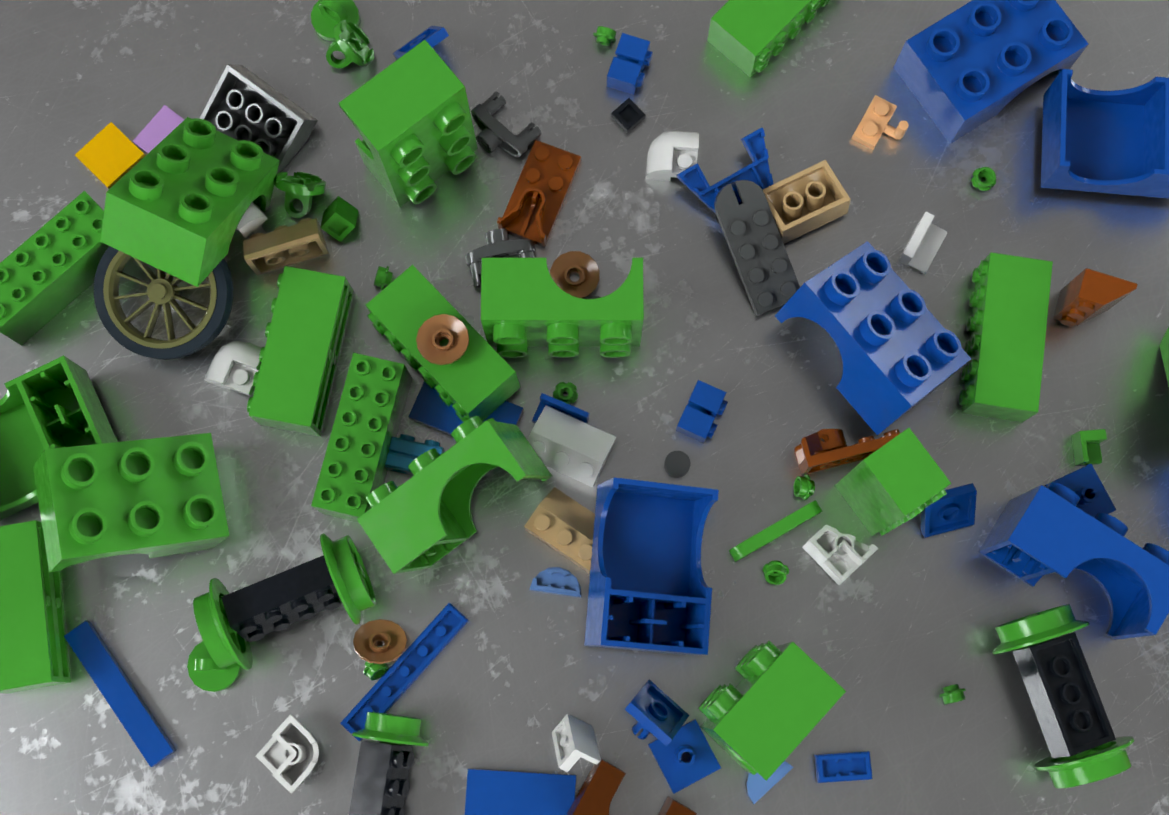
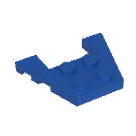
M761 127L741 139L752 163L710 186L697 163L677 174V178L714 213L716 196L727 184L739 180H749L760 186L762 190L773 185L772 173L770 174L768 163V150L764 141V129ZM733 188L737 201L740 205L741 198L739 196V193L736 189Z

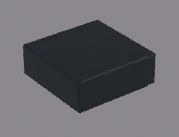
M630 98L611 113V117L627 134L646 117L643 111Z

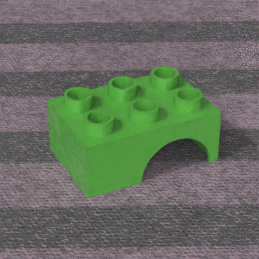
M423 40L339 102L340 108L364 139L361 141L358 138L355 140V143L365 166L399 207L409 200L413 204L422 203L435 192L437 184L434 181L449 170L454 175L462 173L476 159L477 155L474 151L478 147L465 86L426 40Z
M187 117L106 192L100 242L198 287L228 254L235 230L250 204L253 202L261 206V210L264 212L270 207L280 160L264 153L262 148L254 142L238 141L217 131L215 126L207 120Z
M482 258L481 323L487 342L491 347H497V353L501 357H524L528 355V347H548V355L569 358L579 355V347H600L601 356L620 358L631 355V347H640L644 321L643 258H632L631 270L625 282L613 293L596 299L574 297L559 288L549 274L546 258Z
M64 355L4 383L8 390L0 400V521L38 503L33 465L44 449L118 442L87 371Z
M479 416L471 417L451 433L457 442L454 446L442 454H439L435 448L424 452L408 466L414 475L412 478L398 487L394 481H389L376 488L366 497V501L371 509L357 520L393 574L430 568L478 532L471 516V498L479 480L492 469L497 467L503 468L517 482L523 478L541 479L542 482H545L552 477V474L517 425L497 422L494 418L482 422Z
M211 433L44 449L33 465L49 572L61 571L78 563L117 555L147 554L149 558L210 550L229 537Z
M768 640L765 644L755 645L734 668L744 677L736 687L731 683L728 685L724 684L723 686L718 685L698 707L707 717L700 728L744 770L752 775L758 773L766 781L846 692L794 642L775 646Z

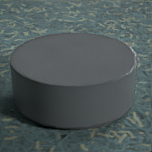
M673 451L667 455L664 468L670 476L682 477L690 469V459L682 451Z

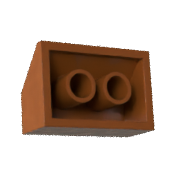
M1085 268L1060 290L1053 318L1060 320L1066 326H1078L1108 311L1137 289L1138 284Z

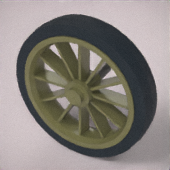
M111 246L105 251L95 274L94 301L104 327L123 347L144 357L163 360L178 359L203 349L223 330L232 310L234 296L231 272L224 258L208 275L209 283L200 284L198 287L194 285L178 287L177 284L182 281L181 279L175 278L173 280L174 276L168 273L165 276V272L157 269V278L145 262L134 258L135 261L147 274L151 282L148 283L122 271L132 256ZM122 276L146 286L147 292L119 296L120 277ZM210 287L208 307L181 296L182 290ZM148 295L149 300L130 316L126 317L121 307L120 299ZM176 299L206 311L203 319L197 326L194 325L175 301ZM155 303L147 328L143 334L131 324V321ZM170 305L191 330L188 334L177 339L175 338ZM162 306L168 340L151 337Z

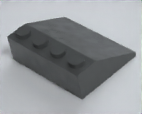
M230 64L226 65L199 118L211 122L217 131L238 141L246 140L256 143L262 148L264 153L279 159L277 174L283 171L306 143L318 122L316 118L243 65Z

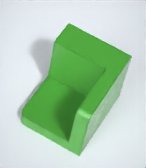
M338 196L324 210L320 228L341 242L356 227L358 209Z
M1106 429L1078 431L1071 435L1075 466L1102 463L1100 443L1107 439Z

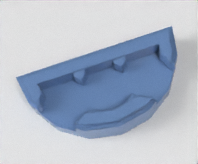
M551 567L540 572L532 580L529 589L581 598V586L577 578L569 570L560 567Z
M784 761L767 781L758 773L755 775L748 773L746 782L747 795L752 803L755 804L794 767Z

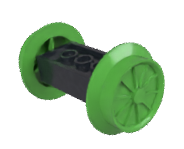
M323 533L320 535L323 556L230 594L219 579H211L209 592L194 598L193 609L199 632L214 662L220 668L238 663L243 669L249 670L253 664L249 641H258L263 639L265 634L285 630L290 627V624L299 620L306 621L312 619L316 613L336 609L341 603H343L351 620L356 625L360 624L361 611L375 606L376 598L365 565L349 535L332 541Z
M1070 604L1051 608L996 626L995 629L1001 643L992 651L993 654L1013 652L1051 756L1037 762L1034 766L1037 770L1049 772L1055 788H1069L1096 782L1129 769L1132 765L1125 749L1134 742L1132 736L1115 738L1076 633L1073 632L1090 624L1088 621L1076 620Z

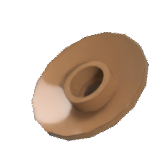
M569 251L561 254L553 262L550 269V276L557 286L574 297H588L596 290L599 283L600 270L596 261L590 255L581 251ZM572 275H578L579 280L573 282L570 279V277Z
M447 314L435 315L427 319L419 328L416 337L417 348L422 357L432 364H452L460 359L467 350L469 344L468 330L464 323L455 316ZM443 339L449 340L446 346L440 345Z
M382 619L369 621L361 625L355 632L353 639L354 649L359 657L375 664L389 663L399 658L405 651L407 643L405 632L398 624Z

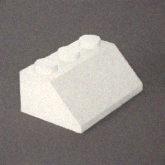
M546 405L528 437V442L546 467L593 487L598 481L617 437Z

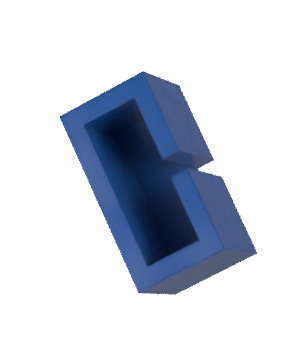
M622 33L615 52L617 57H613L607 74V87L635 95L637 87L641 88L643 85L645 73L642 72L645 65H650L653 52L650 51V41Z
M698 380L679 420L676 431L702 443L705 442L706 437L712 439L717 424L713 423L717 414L722 416L728 401L723 400L727 392Z

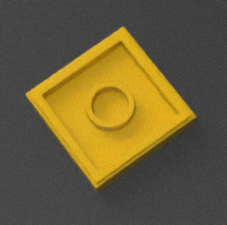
M112 122L75 154L108 189L146 156Z

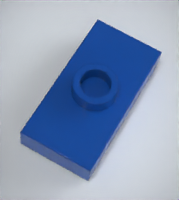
M870 751L814 755L817 783L872 779Z

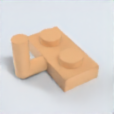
M875 95L851 139L874 150L882 133L900 140L907 131L909 124L903 120L899 122L897 128L889 125L888 122L897 106Z

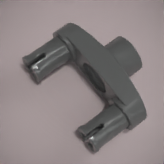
M494 92L483 104H478L471 110L474 121L481 129V132L476 136V140L488 153H492L497 147H500L507 153L520 157L527 151V146L542 134L541 130L531 122L518 135L510 132L492 116L506 104L502 95L498 97L500 93Z
M502 228L486 232L487 245L465 255L467 266H470L473 286L477 288L481 287L479 276H481L482 258H503L517 255L519 258H535L534 252H536L532 240H509L507 229Z

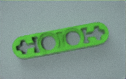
M815 500L733 547L729 552L734 561L737 562L823 511Z

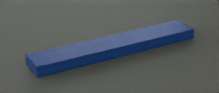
M448 603L340 724L352 734L365 728L367 712L386 714L469 620L451 603ZM354 736L359 742L363 740V738Z
M85 620L64 636L149 766H156L175 752V748L90 621Z

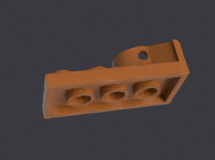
M535 140L502 218L498 217V229L505 228L509 235L520 239L532 240L534 244L545 248L581 162V156Z
M821 429L802 438L801 444L794 449L801 476L864 460L898 436L900 432L899 429L885 432L884 436L878 439H874V436L864 437L858 440L859 443L847 446L843 430Z

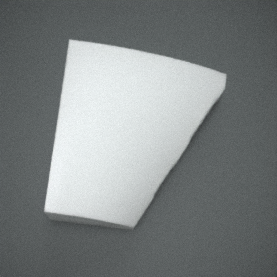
M828 525L821 528L802 547L838 585L843 583L879 549L874 544L868 546L856 541L855 536L842 534L836 528Z

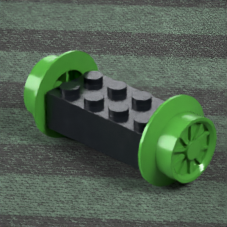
M367 712L365 728L353 732L352 736L378 741L361 740L349 815H405L403 804L404 798L409 791V780L407 779L409 768H411L414 761L413 745L429 746V743L419 736L422 719Z

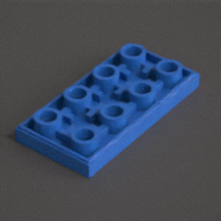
M424 381L408 416L409 419L449 435L463 423L456 415V411L452 407L453 404L448 407L439 397L435 387L431 389ZM505 401L482 422L494 418L497 422L517 425L524 409Z
M468 769L465 815H567L575 800L576 775Z

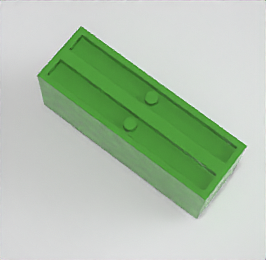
M729 0L711 18L707 41L751 78L756 72H762L768 64L767 60L772 55L776 57L783 50L784 43L788 39L793 40L800 32V27L804 22L807 24L811 22L817 14L816 10L820 6L825 7L830 0Z
M85 190L0 263V333L21 346L94 283L98 264L109 247L100 242L104 210Z
M990 252L984 260H981L980 265L974 268L972 283H975V290L971 293L969 306L973 307L972 316H969L967 321V331H970V337L964 347V351L970 356L971 360L967 362V365L963 366L961 379L965 381L964 390H961L959 395V405H962L961 413L1022 423L1038 413L1052 261Z
M413 264L366 304L370 312L367 317L373 323L374 328L382 336L385 335L390 345L397 353L401 352L406 362L414 371L418 370L423 376L422 379L431 389L435 387L439 397L448 407L453 404L452 407L462 422L474 416H479L482 421L485 420L521 388L516 371ZM441 314L452 315L461 320L467 328L469 335V344L463 356L452 364L446 365L432 364L424 359L417 348L416 342L418 330L427 319ZM443 339L440 345L446 346L449 340Z
M285 266L283 273H280L278 276L277 287L279 292L277 298H274L272 301L271 312L273 316L271 322H268L266 326L265 336L267 341L265 347H262L260 350L259 361L261 366L259 372H256L254 375L253 386L255 391L253 397H250L248 400L247 412L261 426L321 436L354 291L344 276Z
M353 352L311 504L312 507L322 514L358 522L357 519L371 509L366 501V497L385 483L388 472L385 463L392 437H397L412 382V377L405 364Z
M907 428L862 460L834 486L871 536L878 532L883 536L921 513L925 507L946 495L947 492L944 488L949 486L951 482L911 429Z
M34 520L0 526V693L8 694L71 683L68 645L64 637L66 635L61 574L60 571L49 572L42 522Z

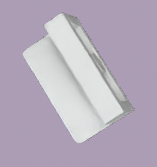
M925 212L898 260V262L921 274H926L947 235V231L931 223L935 216L928 212Z
M566 714L552 731L559 768L568 772L580 757L598 765L601 758L593 727Z

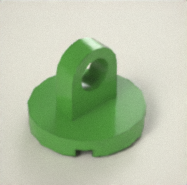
M319 0L311 12V23L317 35L331 42L336 40L334 27L340 21L346 20V23L350 21L358 27L360 24L359 10L352 0Z
M342 20L334 27L336 40L328 47L326 59L331 66L344 68L352 62L359 66H367L374 60V49H369L368 44L370 42L368 37L355 23L350 21L346 23V20ZM341 51L345 58L337 59L333 56V52Z
M287 171L280 172L275 177L274 185L276 188L285 191L284 206L286 212L294 218L305 216L311 210L313 195L324 194L326 182L322 181L318 176L309 173L294 172V176H287ZM294 199H299L302 202V211L294 208Z
M203 641L194 647L189 655L187 665L189 677L193 683L202 690L212 692L229 688L238 679L242 669L238 663L220 668L210 656Z

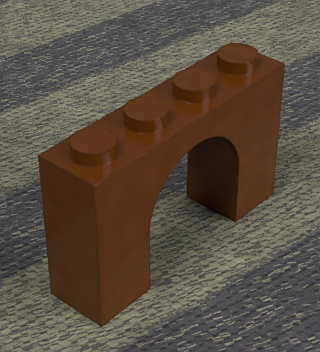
M601 759L598 765H593L567 815H609L612 798L626 773ZM668 796L658 815H696L697 813Z

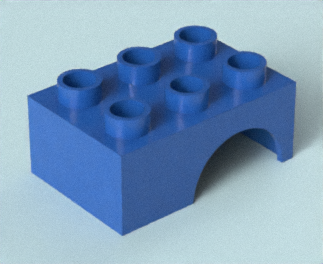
M972 0L906 40L894 65V69L948 143L951 144L998 115L1012 99L1039 79L1056 70H1059L1058 72L1060 73L1062 69H1070L1088 46V42L1056 0Z
M1062 69L1043 95L1041 188L1169 199V78L1155 77L1138 87L1115 91H1101L1079 86L1071 79L1073 70Z
M868 241L804 282L775 315L780 323L793 317L812 320L830 334L840 351L843 362L842 378L836 388L877 436L971 360L970 356L963 350L958 337L940 324L926 308L922 296L916 291L911 290L891 268L889 259L882 252L875 250Z
M615 477L597 485L584 646L682 655H708L712 588L706 585L703 578L701 544L706 518L712 505L718 501L719 490Z
M1050 482L1047 488L1040 485L1008 502L978 551L979 553L1032 587L1046 574L1056 572L1060 576L1067 578L1073 569L1083 571L1100 583L1109 598L1111 621L1106 632L1108 636L1118 640L1157 634L1169 613V551L1152 543H1146L1143 548L1139 547L1124 537L1128 527L1123 522L1102 512L1097 513L1095 518L1076 507L1080 497L1074 491L1059 483Z

